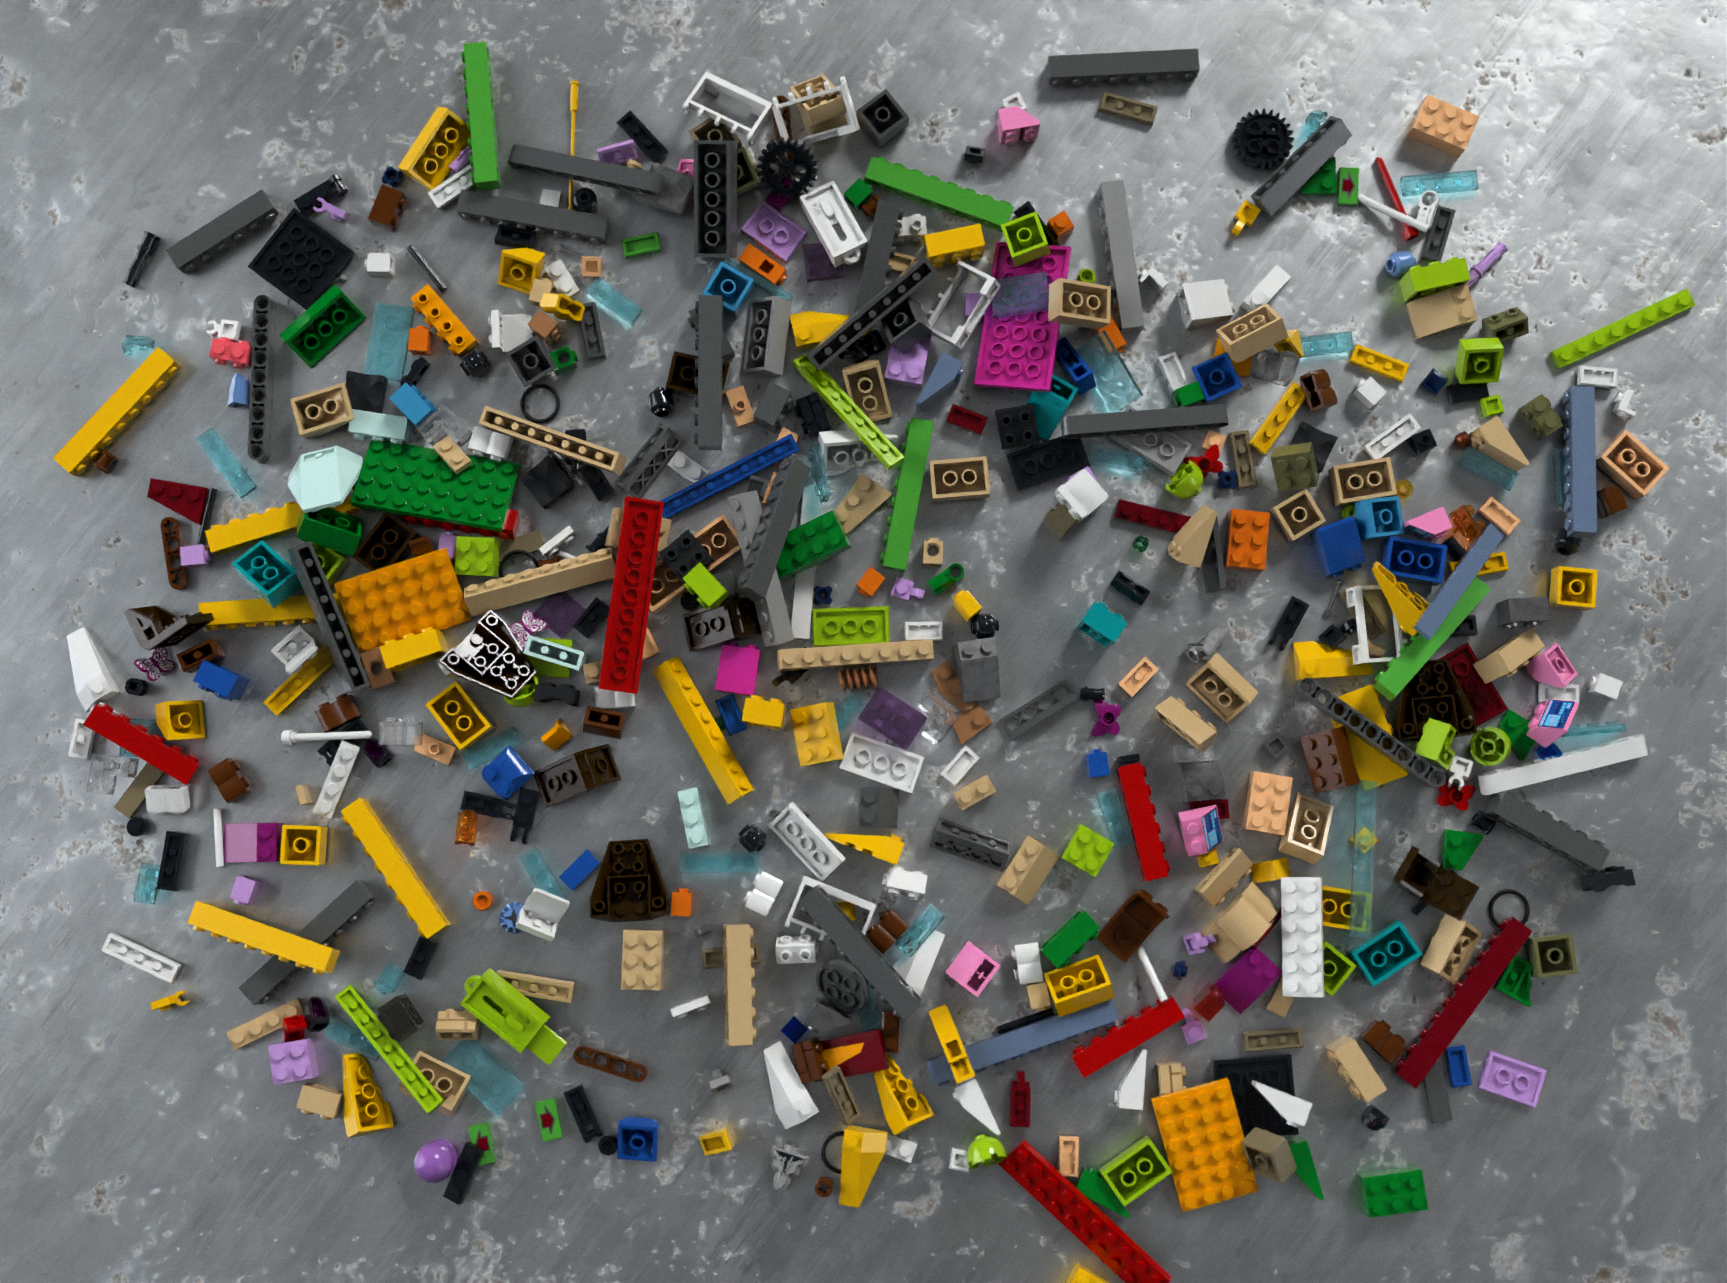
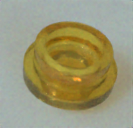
M1403 479L1395 483L1396 496L1405 499L1412 495L1413 485L1410 481ZM1401 486L1405 487V493L1400 491Z

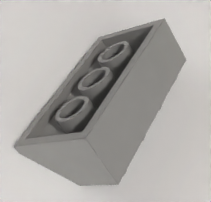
M777 296L750 300L741 367L742 374L764 377L783 376L792 302Z

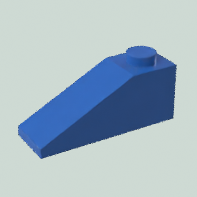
M1066 337L1058 340L1055 359L1071 385L1078 388L1077 393L1082 395L1096 387L1093 372Z

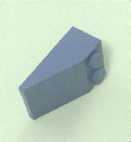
M942 352L917 400L916 411L920 412L952 389L955 382L959 384L964 372L962 361Z

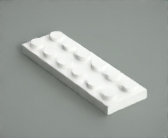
M1281 877L1283 996L1324 997L1322 878Z

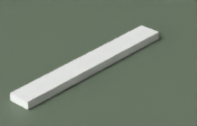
M804 487L800 525L821 515L822 488ZM816 565L796 574L791 622L794 639L810 640Z

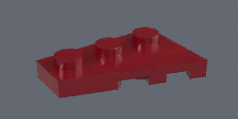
M151 478L147 497L201 526L209 489Z

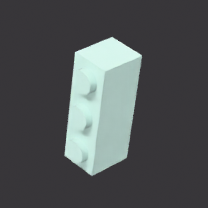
M352 409L355 419L349 422L348 432L353 435V438L364 440L365 437L372 438V441L381 442L389 440L390 443L399 445L409 442L412 422L408 417Z
M531 635L528 637L524 654L581 672L588 653Z
M699 788L678 791L689 849L710 845Z

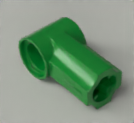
M951 564L946 570L929 580L928 584L937 596L956 582L961 581L964 577V569L960 564ZM954 568L961 570V575L957 578L952 577L950 574Z

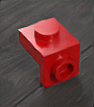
M303 1015L283 1018L284 1042L304 1039V1029H307V1023Z

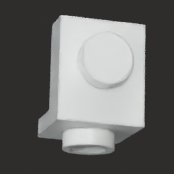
M1153 267L1148 271L1145 269L1138 276L1139 287L1147 280L1160 293L1168 284L1167 278L1161 272L1158 273Z
M1627 388L1616 394L1613 401L1615 405L1611 413L1617 415V418L1627 421L1636 416V412L1627 409L1634 391Z

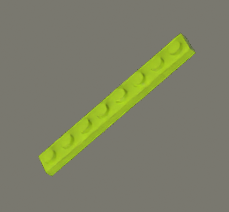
M1688 289L1682 290L1553 350L1550 354L1559 370L1690 309L1696 304Z
M805 354L793 360L792 365L888 470L903 462L904 456L823 368L820 371L817 370Z
M348 985L335 996V999L426 1113L430 1115L445 1102L352 985Z

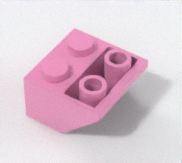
M1018 106L998 110L996 124L1000 144L1012 145L1016 141L1024 140V142H1029L1037 138L1040 127L1038 119Z
M967 941L945 973L978 997L1001 965Z

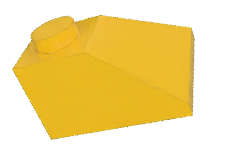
M531 248L503 250L501 252L497 284L530 295L534 279H540L545 253Z
M202 700L165 701L155 705L156 724L166 740L205 738Z

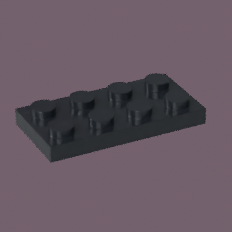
M1060 436L1006 455L1018 491L1078 472L1087 466L1090 468L1081 438L1063 439Z

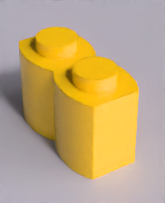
M543 293L540 303L543 311L553 313L555 317L561 320L581 321L585 309L582 303L572 301L565 294Z
M961 590L953 598L954 602L952 605L966 622H969L976 614L982 611V606L968 590L965 592Z

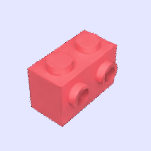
M220 337V339L213 338L209 357L215 360L214 363L223 366L230 364L238 369H251L252 347L249 342L239 340L236 343L226 337Z

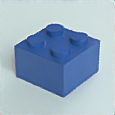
M203 660L193 681L199 684L198 688L207 692H216L215 696L232 701L233 699H241L250 679L219 664Z

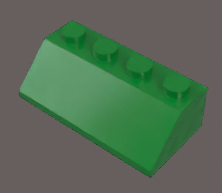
M334 285L279 336L311 368L362 322L366 316Z

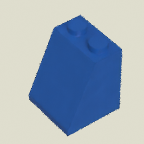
M1354 515L1321 527L1309 535L1326 577L1331 575L1333 578L1344 574L1343 571L1349 568L1351 571L1357 570L1366 561Z

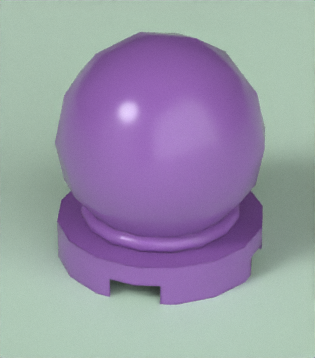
M436 1139L427 1143L418 1151L415 1156L414 1168L422 1180L428 1183H438L453 1173L459 1156L452 1143Z

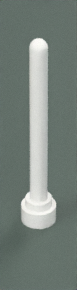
M284 730L281 735V741L284 746L294 745L297 741L369 739L372 737V732L351 731L297 734L293 730Z

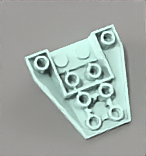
M340 446L302 454L289 474L288 487L304 513L317 512L327 507H337L344 502L358 479L364 459L362 456Z

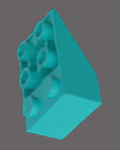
M1054 374L1050 392L1033 391L1026 404L1033 403L1039 437L1045 441L1050 439L1078 391L1077 387Z

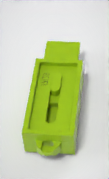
M491 968L482 974L481 977L473 975L466 980L464 988L467 995L460 1005L518 1052L522 1053L525 1048H528L547 1065H550L567 1044L565 1040L545 1025L550 1016Z

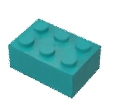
M263 540L231 563L237 575L272 608L278 606L302 587L295 569Z
M1094 602L1088 608L1076 628L1106 648H1109L1116 642L1128 623L1124 621L1125 618L1119 613L1115 612L1113 614L1108 611L1109 607L1104 603Z
M1397 920L1392 921L1346 952L1366 983L1373 987L1423 955L1402 922Z

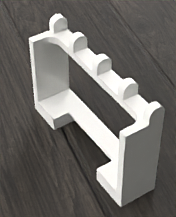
M705 72L684 102L682 109L686 115H688L691 109L698 112L697 117L702 118L705 115L715 120L714 125L716 126L722 123L732 128V134H735L737 131L745 134L748 145H752L770 118L773 103ZM704 91L716 97L722 92L751 106V113L759 118L752 129L696 102Z
M844 76L840 77L842 85L830 88L829 82L826 81L824 82L826 90L812 93L811 87H807V96L795 99L793 92L788 93L790 101L780 104L777 97L772 98L774 104L772 110L780 136L784 138L785 142L789 135L780 108L838 90L842 92L850 124L799 138L798 144L801 145L805 142V145L860 129Z
M959 260L956 264L959 271L955 278L948 277L947 281L951 283L944 295L941 293L937 295L941 301L934 311L929 309L927 313L931 315L928 322L932 328L966 272L985 281L980 290L982 297L964 326L959 325L952 337L932 328L933 332L930 333L962 350L1001 285L995 278Z
M1380 585L1354 586L1346 589L1347 607L1355 608L1359 641L1358 645L1352 646L1354 665L1389 663L1393 658L1369 659L1362 592L1382 591ZM1392 611L1397 651L1395 658L1398 659L1401 655L1399 651L1403 644L1409 642L1408 639L1402 638V629Z
M804 875L784 927L788 928L790 921L803 926L801 934H804L806 928L821 933L818 941H823L824 936L827 935L823 929L820 930L816 926L793 917L805 885L813 888L820 885L828 894L870 910L862 933L865 935L877 904Z

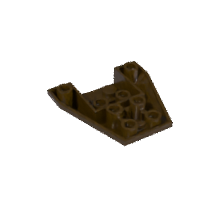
M489 610L477 622L476 628L455 649L451 648L439 660V663L453 675L509 699H512L537 672L505 621L492 610Z
M1447 659L1428 660L1402 689L1396 719L1399 740L1420 741L1423 735V726L1428 722L1429 718L1452 725L1457 730L1454 738L1477 733L1474 712Z
M648 839L609 841L590 897V918L608 922L653 920L668 914V892Z

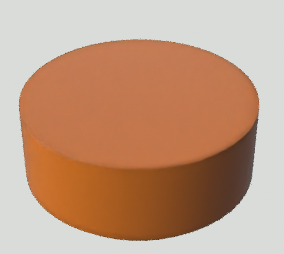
M480 891L473 897V905L480 911L488 910L493 904V897L487 891Z

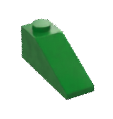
M1300 1138L1289 1141L1288 1145L1297 1167L1294 1173L1319 1200H1323V1193L1307 1140Z
M1091 1166L1088 1169L1082 1167L1074 1186L1092 1201L1129 1218L1130 1215L1101 1175H1099L1100 1171Z

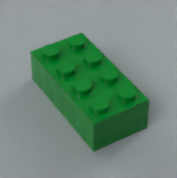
M831 510L788 532L776 566L779 578L786 580L852 548L835 511Z

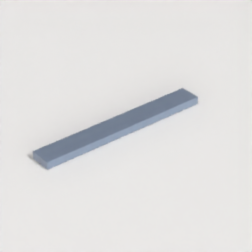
M1492 521L1486 525L1413 626L1426 640L1432 638L1505 536V533Z

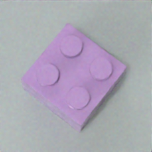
M314 1037L275 1043L268 1046L273 1085L312 1079L319 1076Z

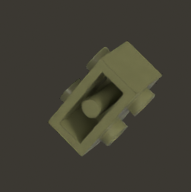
M1518 307L1510 308L1504 312L1482 319V335L1485 338L1498 337L1501 343L1529 333L1528 317Z
M1543 394L1519 408L1522 416L1527 420L1539 440L1563 426L1560 416L1553 411L1550 401Z

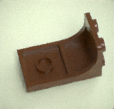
M1135 889L1103 926L1096 937L1125 963L1149 934L1163 920L1170 917L1167 914L1168 909L1161 903H1154L1152 901L1153 896L1146 890Z

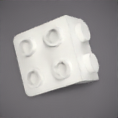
M491 310V316L488 317L489 328H492V335H489L490 347L496 353H507L534 337L532 330L528 326V323L533 318L532 315H502L499 310Z
M1082 469L1066 484H1062L1057 488L1055 492L1057 500L1062 505L1065 504L1069 509L1070 515L1080 522L1108 498L1105 490L1086 469Z
M299 624L271 652L285 664L286 672L290 675L292 672L297 673L303 667L302 663L305 660H311L317 654L318 646L316 639Z
M535 888L520 909L515 928L552 942L555 937L557 924L568 909L570 902Z

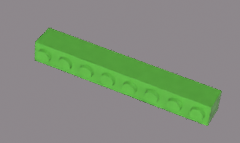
M486 41L464 44V51L461 52L463 63H465L463 77L467 81V86H464L465 97H468V103H465L466 113L470 120H467L468 132H471V138H468L469 148L472 149L470 164L474 168V172L471 173V180L473 184H476L479 191L501 188L490 50Z
M872 156L865 174V180L871 186L969 221L980 223L983 226L1003 232L1000 225L1009 222L1014 207L1007 201H996L990 195L983 194L982 196L970 188L963 189L953 182L946 183L940 181V178L931 175L929 177L923 175L919 170L906 169L900 163L892 164L883 157L876 158Z
M911 417V423L907 422L905 434H908L907 441H903L901 452H905L904 460L898 465V470L901 471L900 478L896 477L894 489L898 490L897 495L892 496L891 507L894 508L893 515L889 514L887 526H890V531L885 533L883 543L887 547L886 552L882 551L880 563H883L884 569L900 572L906 571L934 421Z
M1475 576L1432 638L1426 640L1418 632L1410 639L1413 642L1410 645L1405 644L1400 649L1399 653L1401 655L1399 658L1393 657L1386 665L1389 669L1386 672L1382 670L1375 677L1377 682L1373 687L1391 702L1479 604L1491 588Z

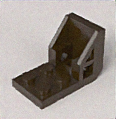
M747 597L724 600L713 611L710 608L707 610L701 608L681 615L689 652H696L723 642H733L762 636L755 604Z
M157 605L132 608L124 612L140 647L147 650L177 646L215 620L212 613L203 614L202 612L191 616L184 614L179 617Z
M608 744L573 753L534 771V778L545 808L621 780Z
M1413 845L1393 878L1397 886L1406 893L1458 921H1461L1479 890L1478 885L1443 868L1439 862Z

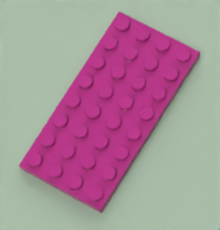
M996 242L991 277L995 278L1001 287L985 311L974 380L975 386L1050 392L1061 323L1048 322L1049 284L1059 278H1068L1071 247L1049 245L1051 254L1015 267L1007 242Z

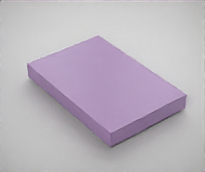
M763 200L740 229L743 234L784 263L788 262L808 235L807 231Z
M1489 1050L1477 1088L1536 1108L1547 1070Z

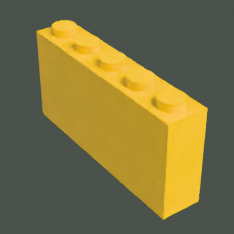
M1372 684L1338 696V698L1390 735L1394 734L1391 724L1387 723L1385 718L1387 715L1386 710L1379 703V693ZM1335 705L1334 712L1337 715L1341 714L1342 709L1340 706ZM1354 716L1350 718L1351 725L1356 727L1358 724L1357 719ZM1332 719L1335 728L1342 727ZM1371 728L1366 730V735L1369 738H1372L1374 735ZM1346 729L1360 782L1357 783L1360 791H1366L1408 775L1402 768ZM1384 739L1382 746L1386 750L1389 748L1390 743ZM1399 753V754H1398L1399 759H1400L1401 761H1404V759L1402 760L1401 755H1400V753Z

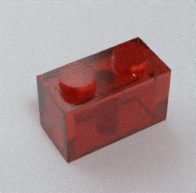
M1209 982L1194 998V1009L1209 1022L1225 1006L1224 991L1215 984L1213 986Z

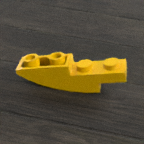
M945 1004L928 1011L957 1084L976 1077L947 1005Z

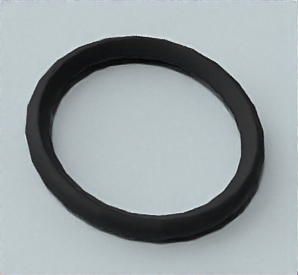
M545 384L533 385L526 389L521 397V411L532 422H548L559 411L560 398L558 393L552 387ZM545 388L555 396L556 408L545 419L532 418L525 410V398L533 389Z
M514 550L507 553L501 560L499 573L501 578L505 577L503 573L504 563L514 554L527 555L534 562L535 568L539 567L538 561L527 551Z
M1510 889L1495 894L1489 904V915L1493 923L1497 927L1500 924L1493 914V905L1497 898L1504 894H1515L1522 899L1526 907L1525 917L1521 922L1525 925L1530 915V906L1525 896L1518 891Z
M836 1132L830 1135L823 1143L821 1155L824 1164L829 1170L841 1174V1170L832 1167L828 1163L825 1155L828 1143L837 1136H844V1132Z

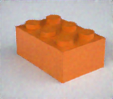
M1231 509L1228 512L1223 559L1224 569L1259 573L1265 570L1270 513Z

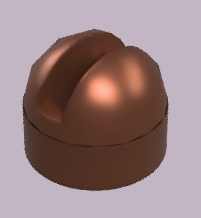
M1466 431L1456 435L1454 439L1456 446L1464 448L1471 445L1470 437Z

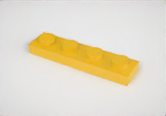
M1296 382L1290 384L1250 440L1249 444L1261 454L1268 452L1306 399L1307 394Z

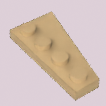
M863 473L860 474L835 510L847 535L887 499L893 496L891 492Z

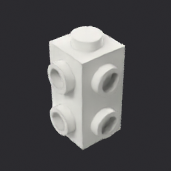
M913 214L910 217H903L902 220H898L897 227L900 228L898 239H894V244H902L904 241H912L913 243L923 242L924 235H927L926 216Z
M901 867L889 868L882 878V885H885L884 892H888L891 896L902 895L907 896L910 900H922L925 894L928 875H923L920 871H904Z
M785 935L777 937L775 946L777 964L816 963L817 955H820V943H816V936L801 935L791 937Z

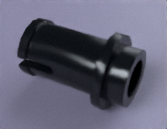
M1453 535L1443 542L1454 555L1453 558L1457 560L1467 553L1465 551L1466 548H1462Z
M1085 686L1080 689V699L1086 702L1087 700L1105 699V696H1103L1105 695L1104 688H1088Z

